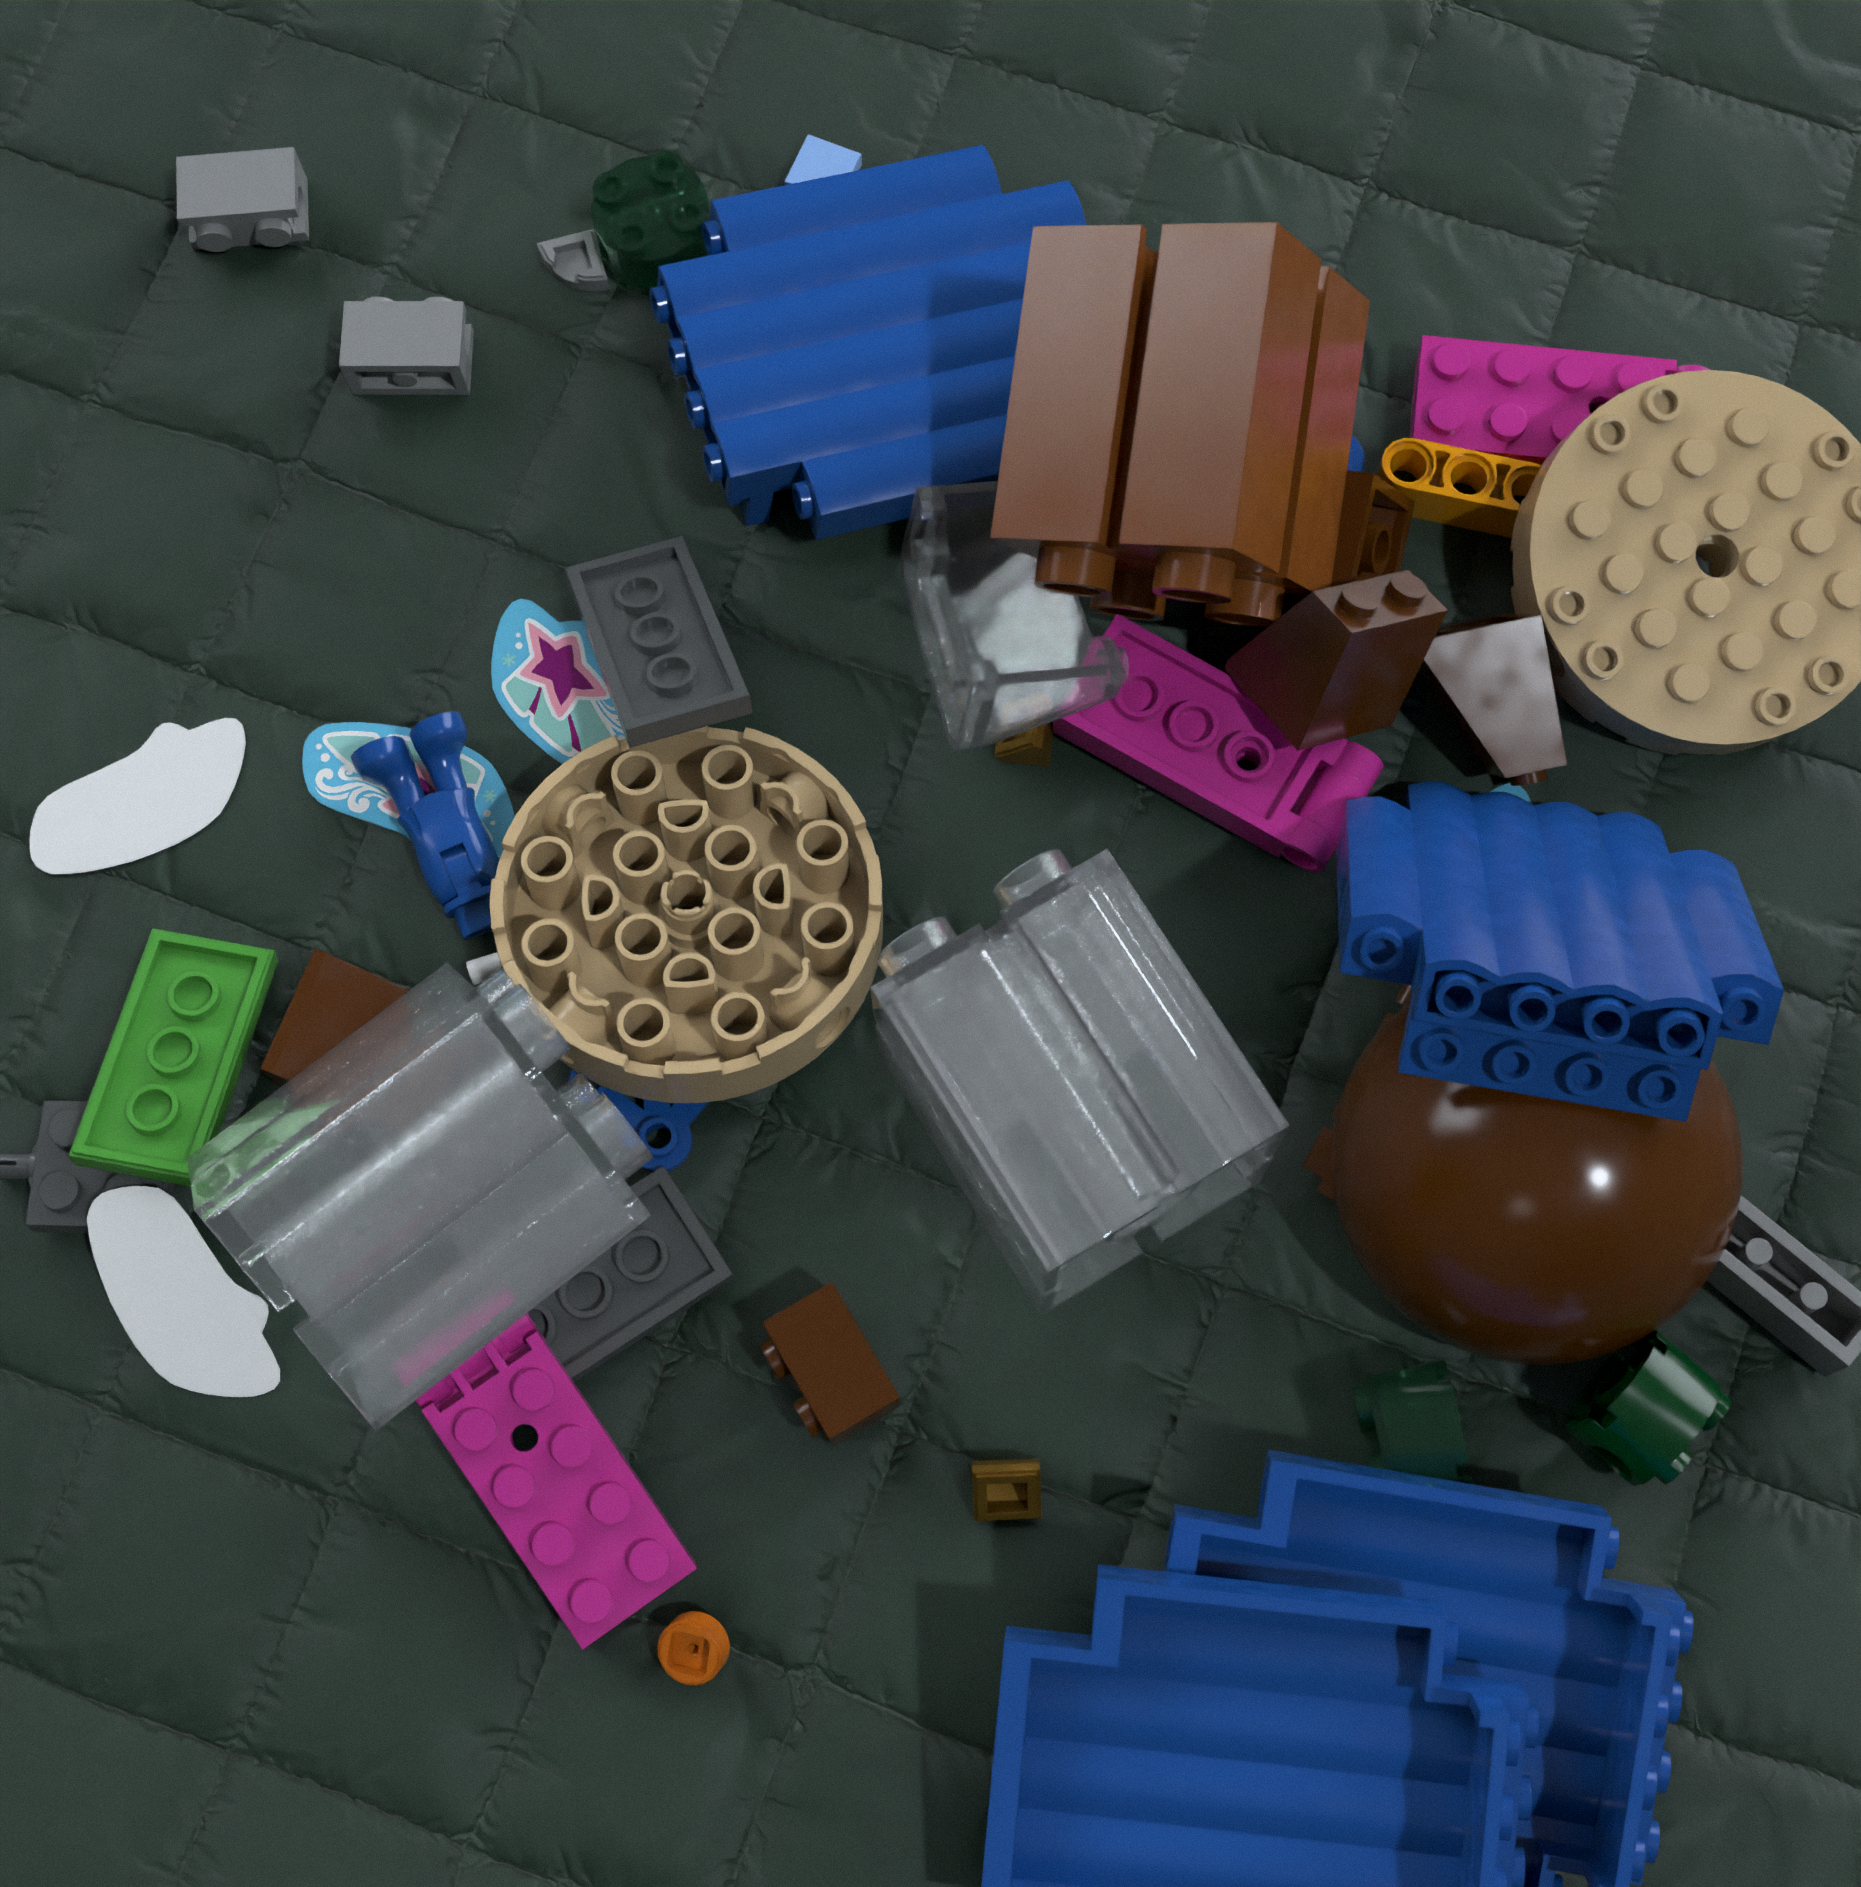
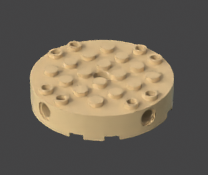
M1718 370L1675 373L1640 383L1607 401L1564 438L1542 463L1526 497L1520 504L1513 528L1510 551H1513L1514 586L1511 587V596L1515 614L1542 615L1554 689L1584 718L1592 723L1597 721L1609 730L1626 737V742L1648 750L1672 755L1680 753L1724 755L1767 743L1818 719L1838 705L1861 682V444L1842 423L1824 408L1782 384L1758 376ZM1696 556L1701 557L1704 561H1710V576L1699 568Z
M709 726L629 748L626 738L618 741L616 735L608 737L570 758L545 778L517 812L503 838V852L497 866L495 879L492 878L490 917L498 956L515 1003L529 1027L558 1059L582 1076L621 1094L666 1103H704L750 1094L771 1086L796 1073L816 1059L839 1037L861 1007L873 982L883 940V896L879 857L876 855L873 841L866 828L865 818L851 795L830 772L800 749L777 737L745 727L744 733L729 729L711 728ZM683 907H695V908L689 909V910H682V909H681V908H683Z

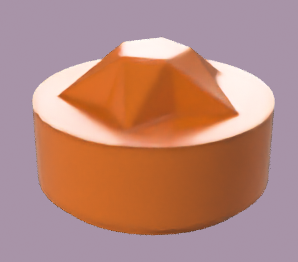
M689 1611L678 1615L664 1629L658 1640L657 1651L659 1661L670 1677L682 1684L697 1686L712 1680L722 1669L729 1657L730 1642L724 1627L718 1620L703 1612Z

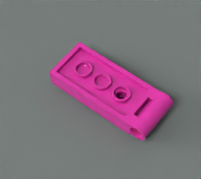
M1422 335L1416 357L1409 438L1542 465L1564 438L1597 408L1616 395L1640 383L1661 376L1710 369L1699 365L1677 366V360Z
M1116 614L1053 714L1052 732L1277 858L1282 854L1294 865L1312 873H1321L1338 845L1346 800L1367 797L1384 768L1382 760L1375 753L1345 738L1298 751L1230 675L1119 614ZM1249 760L1257 768L1250 771L1244 770L1238 766L1237 762Z
M512 1291L500 1297L397 1368L403 1383L422 1408V1413L582 1650L697 1569L695 1560ZM528 1424L536 1429L538 1442L534 1447L522 1449L514 1443L513 1431L518 1425Z

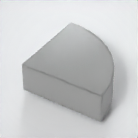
M594 229L537 243L545 267L561 283L582 291L610 290Z

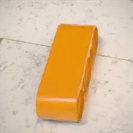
M1402 438L1393 441L1385 449L1376 475L1415 502L1412 513L1413 518L1512 538L1515 520L1520 508V504L1514 500L1513 496L1527 495L1541 465L1416 438ZM1406 471L1411 473L1417 480L1404 482L1396 478L1392 472ZM1465 483L1470 485L1476 491V494H1463L1456 490L1453 484Z

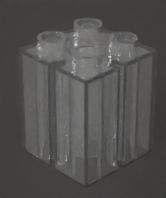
M1108 848L1075 868L1071 867L1059 849L1041 853L1018 866L1005 876L993 891L994 897L1003 910L1000 911L997 924L984 931L979 923L957 936L945 917L933 918L911 928L893 940L879 954L877 962L887 978L870 987L874 1019L877 1023L876 1034L880 1057L1041 1316L1142 1255L1143 1251L1135 1240V1235L1144 1228L1151 1226L1162 1243L1260 1183L1273 1159L1272 1155L1277 1152L1290 1126Z
M448 962L187 1158L190 1181L192 1182L191 1191L194 1211L278 1313L296 1299L307 1312L308 1317L293 1328L295 1334L375 1431L651 1216L625 1180L654 1158L611 1100L603 1092L599 1094L581 1072L555 1091L542 1072L568 1053L571 1048L527 990L520 983L516 985L502 968L474 987Z

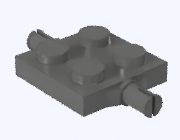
M44 1101L39 1137L32 1153L0 1154V1179L29 1181L31 1191L25 1225L33 1232L88 1233V1211L93 1200L101 1193L121 1187L148 1186L160 1188L172 1195L176 1184L74 1165L68 1155L88 1101ZM211 1156L203 1182L213 1184L216 1180L214 1172H217L215 1156Z

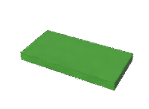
M152 928L68 1155L74 1165L201 1188L278 964L275 950Z

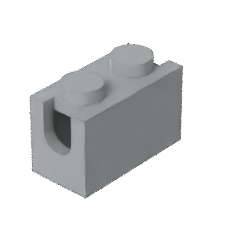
M294 147L176 157L177 220L181 227L189 226V243L193 250L203 249L210 252H222L231 247L260 244L268 247H281L289 242L309 240L308 179Z
M370 297L364 301H344L339 367L352 395H470L474 330L472 324H465L466 307L464 301H452L444 297H429L423 301H393L385 297Z

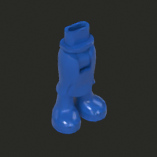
M451 711L439 713L420 721L409 733L414 748L426 767L437 792L425 796L417 774L415 761L407 742L402 737L389 736L370 741L354 751L351 755V760L362 780L384 787L392 797L400 813L397 822L405 829L412 841L422 875L429 890L443 906L446 918H455L463 940H470L492 931L490 917L492 878L495 879L499 858L477 813L475 790L467 787L462 771L460 755L468 737L467 727L462 715L459 712Z

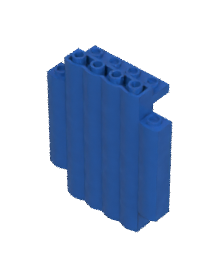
M984 145L711 200L709 221L702 223L703 241L708 256L658 266L657 286L650 288L649 295L657 324L666 323L671 339L667 340V352L672 371L676 377L684 375L689 392H685L684 395L689 422L693 429L702 428L707 445L702 447V454L708 478L711 482L720 481L726 502L730 506L739 505L746 526L769 521L774 492L792 488V498L797 515L801 520H809L815 540L996 498L1033 226L1087 225L1080 199L1069 180L1002 194L994 163Z
M1427 781L1408 785L1404 806L1383 797H1361L1346 800L1336 850L1339 970L1343 974L1411 985V1001L1397 1060L1398 1073L1687 1122L1701 1069H1709L1717 1037L1769 1045L1784 988L1736 866L1724 857L1707 850H1684L1669 853L1661 827L1651 820L1632 812H1614L1597 816L1585 808L1569 802H1549L1532 805L1524 799L1504 791L1470 795L1460 788L1442 781Z
M1267 1450L1257 1518L1174 1504L1164 1572L1440 1601L1448 1615L1447 1622H1456L1458 1628L1454 1667L1443 1666L1442 1673L1520 1682L1529 1697V1703H1534L1538 1706L1539 1731L1537 1744L1534 1749L1525 1748L1522 1775L1530 1776L1532 1781L1531 1813L1528 1821L1518 1820L1515 1846L1523 1847L1525 1852L1524 1887H1563L1562 1875L1556 1874V1871L1583 1875L1590 1887H1630V1884L1642 1886L1645 1863L1653 1864L1659 1849V1823L1657 1820L1652 1819L1656 1793L1664 1794L1669 1785L1671 1757L1670 1752L1664 1750L1667 1724H1676L1681 1711L1682 1685L1680 1681L1675 1680L1679 1653L1687 1654L1691 1646L1693 1615L1691 1611L1686 1610L1687 1603L1674 1589L1603 1577L1604 1568L1613 1569L1619 1549L1618 1527L1611 1526L1612 1517L1601 1506L1274 1450Z
M1098 1564L1091 1635L1006 1626L981 1887H1524L1525 1852L1523 1847L1515 1846L1518 1820L1528 1821L1531 1813L1532 1781L1530 1776L1522 1775L1525 1748L1534 1749L1537 1744L1539 1731L1537 1704L1529 1703V1697L1520 1682L1442 1673L1443 1666L1454 1667L1458 1628L1456 1622H1447L1448 1615L1440 1601Z

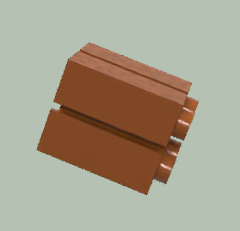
M1278 222L1162 224L1159 252L1153 251L1145 245L1147 228L1142 224L1033 226L990 538L1037 559L1034 586L1061 594L1091 597L1089 608L1091 611L1111 617L1119 614L1131 620L1157 621L1164 619L1166 599L1170 598L1187 602L1206 603L1204 617L1213 621L1238 626L1267 628L1282 616L1284 599H1303L1312 591L1331 587L1370 300L1330 266H1321L1322 259Z

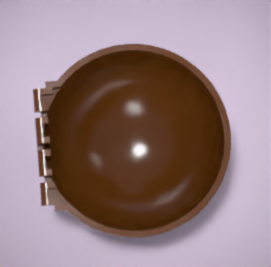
M1403 984L1395 1001L1404 1007L1395 1015L1388 1012L1375 1036L1370 1040L1355 1063L1344 1086L1342 1095L1331 1113L1335 1117L1333 1129L1327 1126L1322 1128L1302 1164L1304 1168L1322 1178L1317 1191L1335 1201L1340 1222L1351 1249L1372 1283L1407 1319L1430 1335L1457 1349L1484 1358L1514 1364L1550 1365L1595 1358L1632 1344L1664 1325L1694 1297L1717 1266L1729 1241L1737 1217L1742 1192L1743 1152L1739 1124L1727 1086L1712 1058L1709 1069H1701L1687 1122L1398 1073L1397 1060L1411 1001V985Z

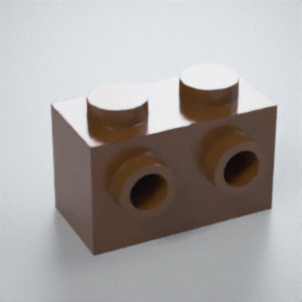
M833 1282L828 1283L762 1322L770 1339L759 1346L779 1380L790 1374L795 1380L804 1397L794 1402L793 1405L812 1438L824 1432L831 1445L835 1446L902 1406L897 1391Z

